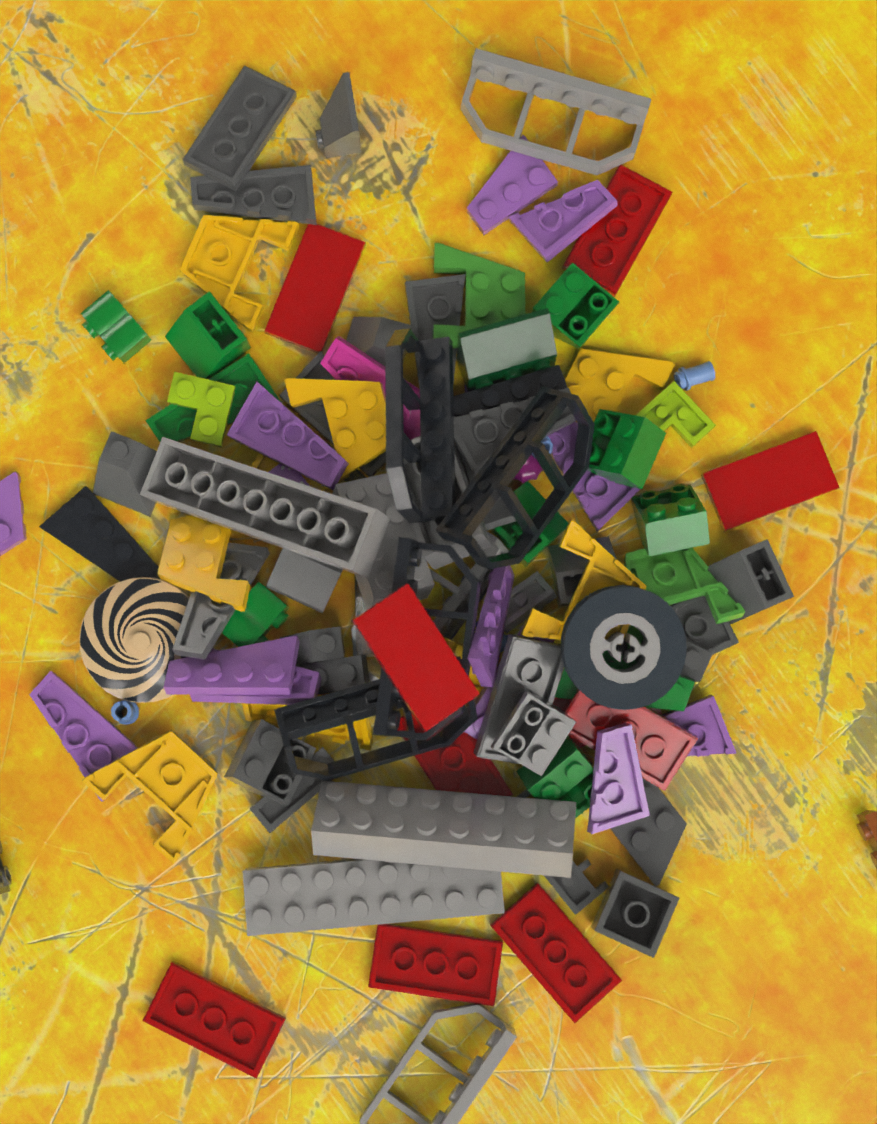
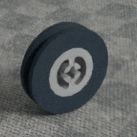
M629 585L604 587L583 598L569 614L562 630L560 644L562 662L573 684L592 701L602 706L619 710L637 709L650 705L669 692L683 670L687 650L682 623L671 606L656 594ZM629 624L635 626L641 632L643 642L639 644L634 636L626 633L625 642L630 645V649L623 651L622 660L629 663L635 660L638 655H641L640 660L627 669L610 667L602 656L603 652L607 650L614 659L620 662L621 652L616 649V645L623 643L624 634L615 632L606 640L605 635L610 629L618 625Z

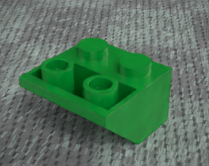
M572 263L537 302L532 312L548 308L554 337L580 349L615 309L619 301Z
M210 291L186 308L165 335L166 339L195 376L204 379L212 378L251 348L245 335Z
M599 409L594 421L590 464L587 471L620 485L643 489L666 432L646 417Z
M529 481L513 491L532 520L546 499ZM558 511L521 561L525 568L566 530L568 522ZM517 521L490 529L508 550L511 549L523 532Z
M678 484L670 487V489L657 492L652 490L644 491L640 495L631 498L641 542L648 556L710 544L707 511L691 485Z
M569 736L566 737L542 776L525 766L516 771L526 789L535 799L576 802L575 819L590 807L594 765Z

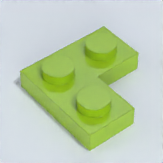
M174 372L167 402L197 410L190 439L222 447L236 387Z
M675 381L636 414V416L646 417L663 431L672 426L691 448L716 426Z

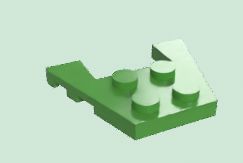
M440 243L434 244L433 273L465 274V326L434 325L433 339L450 337L453 341V348H457L458 333L525 314V272Z
M645 548L625 554L624 566L647 586L645 590L656 594L669 605L705 596L716 624L743 617L745 613L744 608L739 602L735 603L728 594L729 590L722 582H718L708 571L709 567L693 548L648 556ZM630 625L627 633L634 636L639 644L642 643L643 636L635 626Z

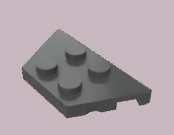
M643 779L650 816L610 828V830L653 885L658 886L687 823L661 790Z

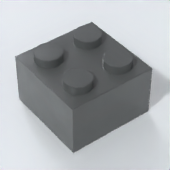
M616 869L591 928L602 935L654 958L679 901V897Z

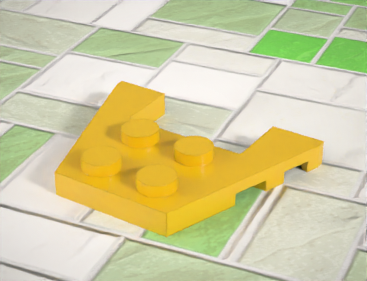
M203 215L179 270L205 294L210 291L228 314L253 333L264 307L262 304L237 295L236 292L259 240L289 251L298 232L299 223L295 221H287L285 223L273 222L269 219L256 221L243 220L241 217Z
M581 348L565 378V382L571 394L580 397L594 422L599 409L616 412L633 377L662 390L675 363Z
M284 379L290 404L293 408L323 400L335 451L349 463L339 483L349 477V474L356 469L368 464L386 451V397L381 382ZM310 479L311 487L325 492L329 489Z
M192 515L171 519L157 573L160 579L193 593L197 591L207 595L211 600L218 603L224 602L232 605L238 611L245 612L251 587L247 580L220 579L231 529Z
M570 520L559 547L587 558L588 563L563 620L531 608L521 635L532 638L540 637L561 640L562 630L569 614L590 593L614 585H629L644 590L647 586L584 531L581 526ZM618 625L610 629L605 635V640L615 632H621L625 637L630 625Z
M170 730L87 775L83 782L103 801L125 777H129L175 819L153 842V846L175 864L218 772L177 734Z

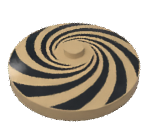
M151 577L131 578L118 582L98 595L85 613L79 638L82 660L93 680L111 695L130 702H156L174 695L166 694L164 683L169 661L186 658L185 656L175 655L172 648L190 598L189 595L171 583Z

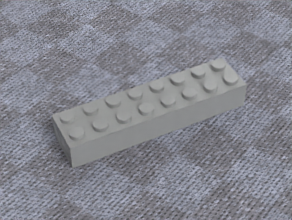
M165 437L161 439L140 492L141 496L158 504L368 578L391 519L375 508Z
M322 781L311 828L313 855L571 878L576 802Z
M363 859L246 868L242 871L247 936L505 913L502 878L499 871Z

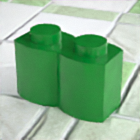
M109 290L80 313L86 320L82 326L93 338L99 335L104 340L105 344L101 347L113 361L118 357L123 363L127 362L151 341L147 333Z
M258 582L249 592L245 612L235 610L222 633L238 647L266 642L269 640L266 637L267 633L273 627L279 629L289 617L286 613L289 606Z

